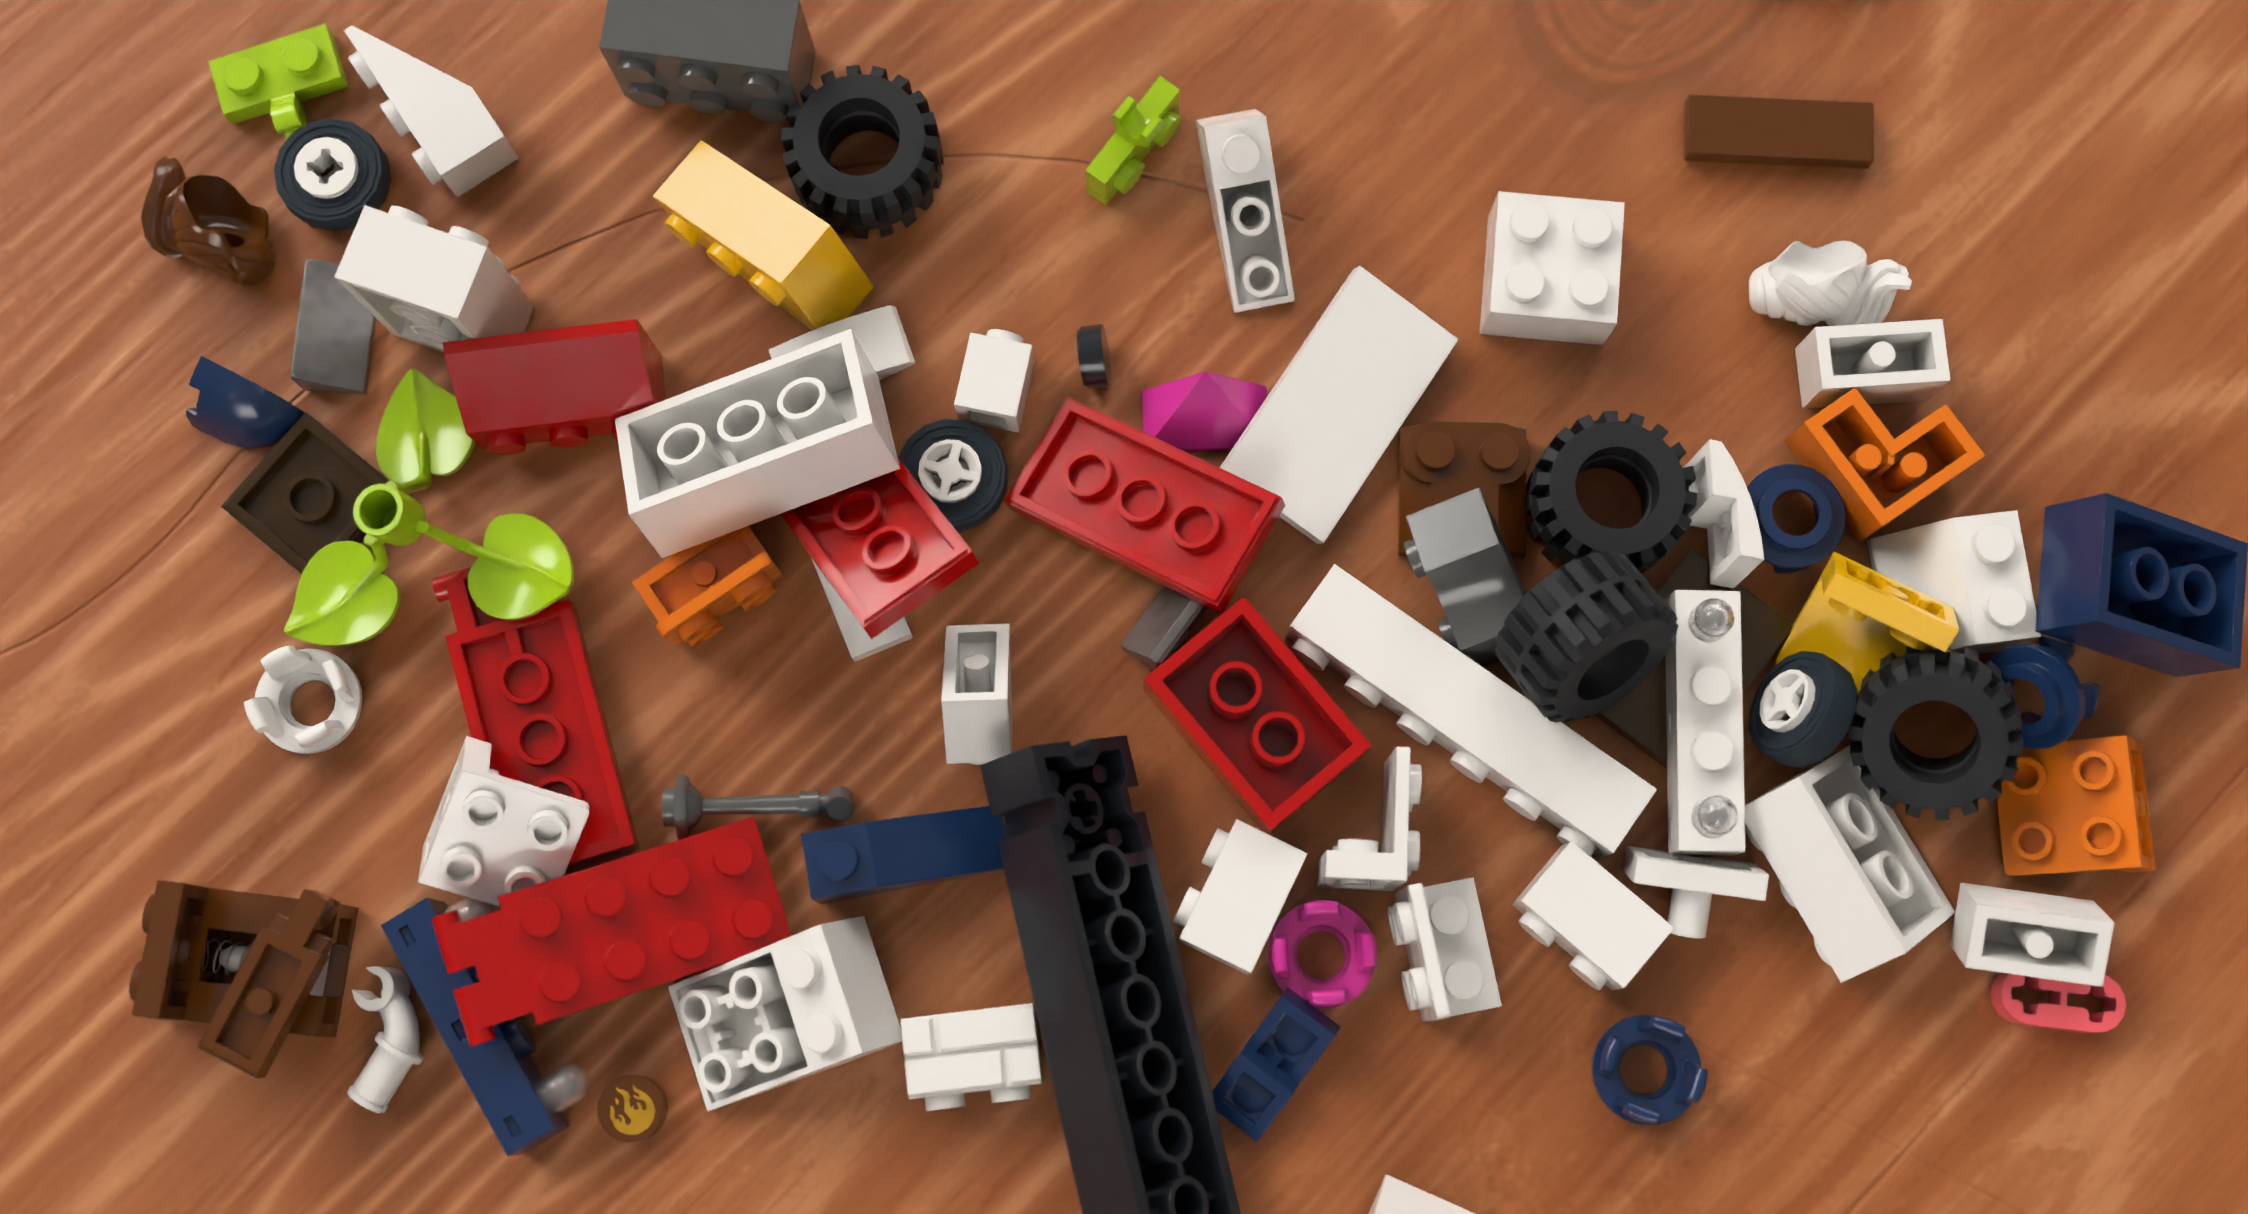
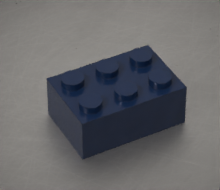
M2108 493L2046 506L2035 632L2175 677L2239 669L2241 667L2248 543Z

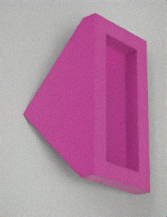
M1205 371L1142 390L1143 432L1187 453L1231 451L1267 398L1266 386Z

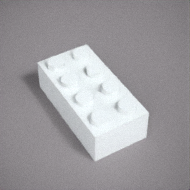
M851 329L615 419L628 513L661 558L900 469L878 375Z

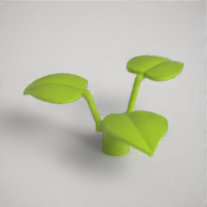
M409 369L396 387L386 406L376 440V456L379 467L390 481L386 484H374L364 489L357 497L353 508L355 523L363 532L367 533L364 537V542L372 547L374 553L367 546L354 541H337L320 549L308 562L301 575L293 610L285 625L284 632L295 639L327 647L354 645L365 642L380 634L395 617L401 602L399 586L392 578L383 574L390 564V558L384 544L387 543L397 547L406 546L416 541L421 534L469 555L478 557L468 574V589L475 604L485 613L498 619L520 620L531 617L566 596L574 584V566L569 550L560 536L546 523L533 516L520 513L497 516L489 523L486 529L483 546L474 544L426 522L423 506L407 494L429 488L432 484V474L448 476L461 469L472 453L475 442L465 432L456 396L434 383L420 371Z

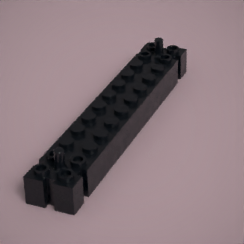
M1127 735L1089 739L1071 746L1070 741L1031 745L980 765L992 817L1002 815L1005 816L1006 820L1002 827L1003 841L998 842L1082 1214H1241L1145 811L1133 813L1128 789L1139 785Z

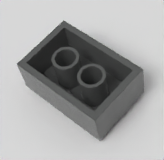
M608 0L599 45L622 92L638 104L661 107L665 105L666 101L689 104L696 111L713 115L723 114L726 112V109L750 112L753 117L767 122L785 121L791 104L802 107L803 102L800 92L810 84L815 57V47L800 0Z

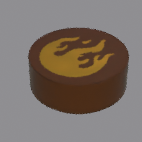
M626 1075L613 1080L603 1090L598 1102V1118L601 1126L611 1137L623 1142H636L653 1136L662 1127L668 1110L667 1098L661 1086L653 1079L643 1075Z

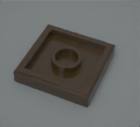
M305 412L221 507L302 574L311 558L324 546L337 541H354L361 544L367 533L363 532L355 523L353 516L355 501L359 494L367 487L374 484H386L390 480Z

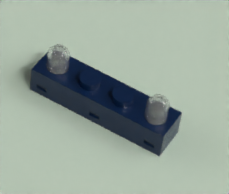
M464 897L449 907L443 901L426 898L383 923L381 927L506 1155L524 1154L569 1127L562 1111L586 1096L589 1089L588 1075L581 1067L574 1064H566L542 1077L530 1054L536 1051L535 1042L519 1018L494 1025L493 1028L497 1039L473 1047L469 1046L453 990L479 982L475 967L448 975L431 918L458 910L461 922L494 912V907L490 903L470 897Z

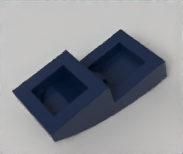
M1287 987L1213 1088L1212 1094L1216 1111L1258 1142L1293 1096L1300 1082L1335 1038L1341 1026Z

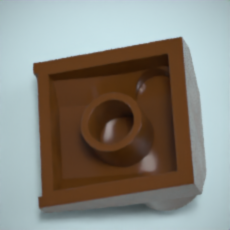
M1426 422L1400 427L1398 432V556H1407L1404 542L1413 539L1406 516L1480 488L1510 555H1513L1514 558H1524L1526 553V469L1530 461V448L1526 440V429L1505 423Z

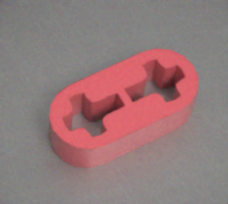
M1999 973L1994 979L1990 991L1991 1002L1997 1014L2005 1021L2021 1026L2079 1033L2107 1032L2121 1022L2126 1010L2124 992L2117 982L2106 975L2103 987L2092 986L2093 997L2103 999L2104 1008L2103 1011L2093 1012L2091 1017L2089 1011L2085 1008L2067 1006V995L2089 994L2092 985ZM2025 978H2027L2028 989L2049 993V1003L2029 1004L2026 1006L2025 1013H2023V1003L2012 999L2011 991L2012 987L2023 986Z

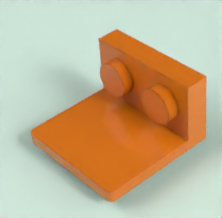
M2123 735L2063 741L2056 746L2046 749L2023 747L2022 756L2017 757L2018 770L2011 782L2003 780L2001 783L2002 794L1997 797L2004 871L2008 876L2017 877L2102 870H2121L2125 872L2156 870L2141 741Z

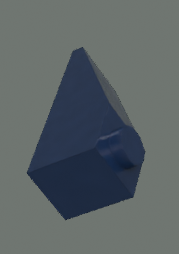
M990 806L863 822L801 834L811 900L819 904H827L1004 870L998 842L1003 841L1002 815L992 817Z

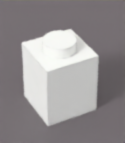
M990 329L987 331V335L970 332L954 402L958 420H966L973 424L1019 433L1035 363L1033 347L1031 344L1023 343V337L1000 329Z

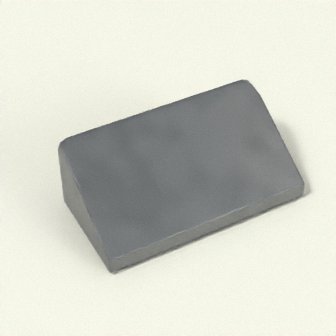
M307 259L304 267L290 377L304 390L366 394L376 318L334 277L340 264Z
M1163 586L1124 638L1121 646L1124 651L1153 671L1177 651L1208 607Z

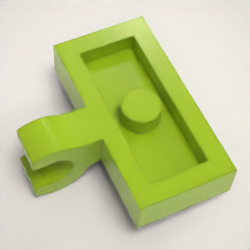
M326 24L208 61L221 109L228 121L233 125L271 113L277 133H284L286 140L293 132L309 123L302 102L349 87L334 34Z
M1159 76L1136 106V101L1132 97H1126L1111 116V120L1115 125V133L1085 170L1086 192L1104 205H1107L1117 191L1126 194L1135 185L1145 168V163L1142 162V159L1154 144L1163 147L1172 138L1181 123L1182 116L1179 115V88L1162 76Z

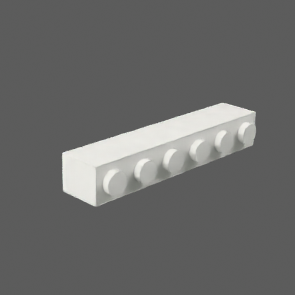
M1336 564L1330 569L1289 627L1286 637L1295 642L1291 650L1302 661L1319 671H1323L1326 666L1332 668L1347 679L1344 688L1356 699L1371 708H1376L1379 702L1400 716L1396 724L1407 735L1426 746L1434 740L1454 754L1450 759V763L1457 770L1478 783H1482L1485 778H1488L1507 792L1503 800L1512 809L1533 821H1536L1539 815L1561 830L1557 835V839L1561 843L1566 844L1573 841L1590 857L1593 853L1600 858L1613 854L1657 790L1562 722L1549 721L1547 717L1541 714L1532 701Z

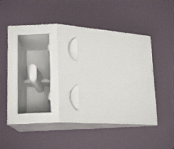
M864 916L817 925L668 987L707 1112L903 1042L901 1027Z

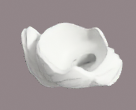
M1795 241L1775 260L1760 266L1752 272L1749 278V302L1752 310L1758 314H1766L1771 318H1781L1783 316L1785 320L1797 322L1798 325L1808 326L1820 321H1825L1828 326L1882 323L1891 309L1897 289L1910 290L1912 280L1908 277L1909 273L1905 266L1897 264L1890 259L1879 260L1871 265H1867L1865 250L1853 242L1836 241L1820 248H1812L1800 241Z

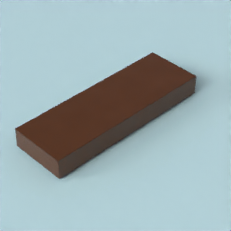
M1689 95L1685 101L1684 161L1868 169L1874 162V103Z

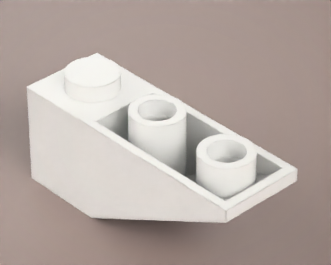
M354 26L344 30L357 49V52L348 56V59L369 89L377 84L381 85L389 98L380 104L381 109L401 137L410 131L412 132L421 148L411 154L433 185L443 179L453 193L459 197L519 159L472 87Z
M1257 109L1196 120L1205 180L1234 313L1295 301L1266 116Z

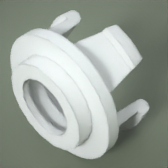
M291 645L278 648L260 660L265 672L258 683L255 698L244 702L246 715L258 733L263 732L277 746L300 754H314L331 749L351 733L359 719L363 697L359 679L347 662L324 650H295V647ZM313 680L323 681L334 691V710L327 720L314 726H306L299 723L293 716L290 706L293 694L298 687L306 682Z

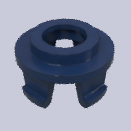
M1797 464L1778 465L1760 473L1747 486L1762 537L1763 561L1773 565L1775 573L1788 574L1804 570L1827 557L1840 542L1846 521L1844 504L1832 482L1818 471ZM1788 491H1798L1807 495L1813 501L1817 523L1810 533L1802 536H1792L1783 532L1775 524L1772 517V507L1780 494Z
M2051 636L2039 637V642L2009 646L1993 655L1987 661L1988 663L1991 660L2001 669L2002 680L2005 683L2010 681L2013 687L2015 679H2025L2035 684L2043 694L2045 700L2043 716L2032 712L2021 714L2023 747L2046 749L2062 743L2077 730L2084 717L2090 719L2098 707L2100 685L2093 682L2081 684L2077 674L2068 664L2076 649V646L2072 643Z
M1637 1015L1618 1021L1601 1036L1592 1057V1079L1600 1099L1614 1114L1632 1123L1657 1125L1669 1122L1684 1113L1692 1102L1697 1104L1706 1088L1708 1070L1702 1068L1695 1044L1685 1032L1683 1025L1668 1018L1654 1015ZM1639 1045L1650 1046L1659 1051L1665 1059L1667 1066V1076L1663 1085L1655 1092L1649 1094H1638L1630 1090L1622 1081L1620 1074V1063L1624 1054L1632 1047Z

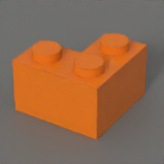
M1856 387L1806 420L1784 441L1801 465L1812 468L1824 475L1838 490L1845 508V523L1859 542L1865 540L1985 456L1947 404L1894 439Z

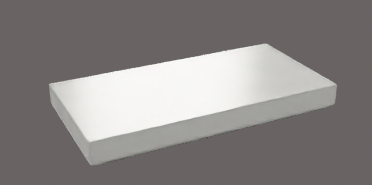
M1361 266L1354 268L1220 468L1281 496L1286 506L1279 517L1316 544L1324 543L1449 355L1458 338Z

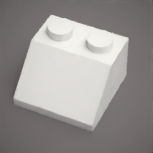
M2017 510L1950 518L1871 538L1867 541L1872 570L1954 608L1959 631L1950 645V651L1961 654L1965 646L1977 651L1978 654L1997 652L2012 645L2027 644L2041 637L2040 633L2035 632L2037 613Z

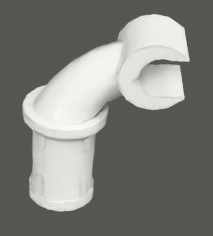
M375 966L366 967V969L378 975L383 983L382 998H378L371 991L353 989L352 993L355 1002L361 1008L367 1011L380 1012L384 1022V1032L377 1033L375 1041L378 1046L355 1083L348 1089L347 1094L359 1105L376 1113H385L390 1100L412 1065H420L424 1060V1055L420 1052L418 1018L415 1008L408 998L410 983L407 976L395 968Z

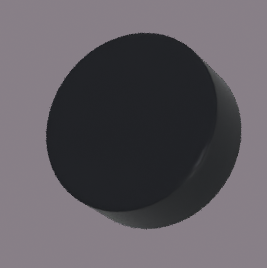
M1104 325L1081 326L1080 330H1077V351L1083 384L1088 389L1111 386L1110 357Z

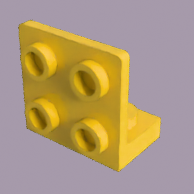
M1833 552L1794 622L1790 633L1775 657V663L1777 665L1784 658L1801 651L1825 654L1852 674L1857 693H1859L1862 679L1871 669L1876 672L1880 668L1881 659L1891 652L1898 658L1905 655L1906 646H1910L1922 651L1937 648L1946 653L1959 631L1954 608Z

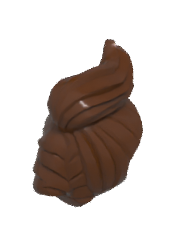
M164 156L156 163L152 183L146 195L141 214L144 235L151 248L163 256L177 259L187 257L191 261L198 263L201 267L209 269V271L219 276L223 275L237 284L255 285L263 281L275 266L274 253L271 250L273 245L267 240L269 231L267 211L262 207L251 205L227 180L217 176L202 174L186 178L184 170L176 158L168 159Z

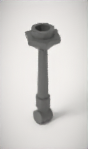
M680 774L677 775L674 788L663 789L664 827H676L677 839H683L689 836L690 831L700 822L703 814H800V817L820 816V813H828L833 819L843 820L849 817L852 812L853 794L847 787L836 786L828 794H820V791H800V794L703 798L700 791L690 783L689 777Z

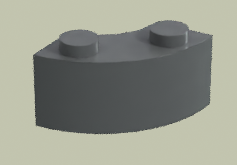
M1476 488L1406 516L1413 539L1404 542V547L1416 577L1420 578L1427 575L1446 614V617L1438 620L1444 641L1480 666L1485 667L1500 661L1495 651L1498 646L1496 642L1498 632L1505 625L1503 622L1508 614L1516 607L1520 599L1526 594V591L1495 518L1480 488Z

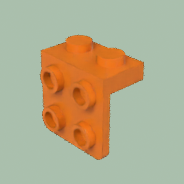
M746 526L671 555L634 580L632 584L659 623L655 627L661 636L677 647L688 642L691 648H694L721 631L724 626L719 619L741 605L744 611L747 612L773 596L777 592L773 583L783 575L751 528Z

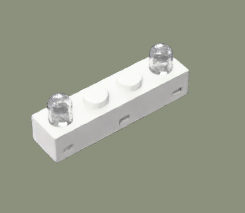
M1674 590L1665 598V602L1671 607L1678 618L1676 620L1678 625L1677 634L1672 639L1673 644L1666 654L1668 854L1734 856L1745 852L1740 591Z

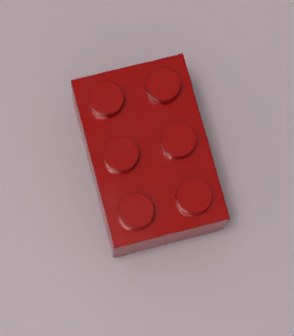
M1244 596L1143 679V691L1261 831L1269 835L1361 759L1372 746Z

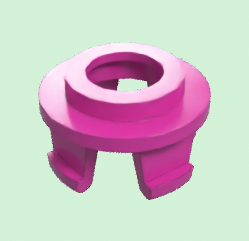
M1311 901L1289 911L1276 925L1269 942L1268 961L1272 976L1283 992L1288 987L1316 1009H1330L1347 1004L1366 988L1376 967L1377 946L1374 934L1371 933L1367 924L1353 910L1335 901ZM1318 931L1328 932L1337 937L1345 953L1344 964L1340 971L1333 977L1324 980L1314 979L1305 974L1299 966L1297 959L1298 946L1302 939L1310 933Z

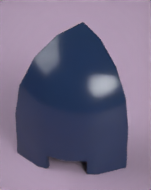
M203 356L200 357L190 379L189 385L200 390L196 408L193 407L186 410L187 419L194 428L227 444L246 449L273 446L282 439L305 413L269 390Z

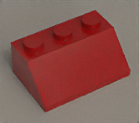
M637 319L443 342L444 357L465 432L482 449H487V452L491 454H517L526 450V444L550 441V444L555 447H576L588 443V436L613 433L614 438L618 439L615 424L616 418L666 400L662 356Z

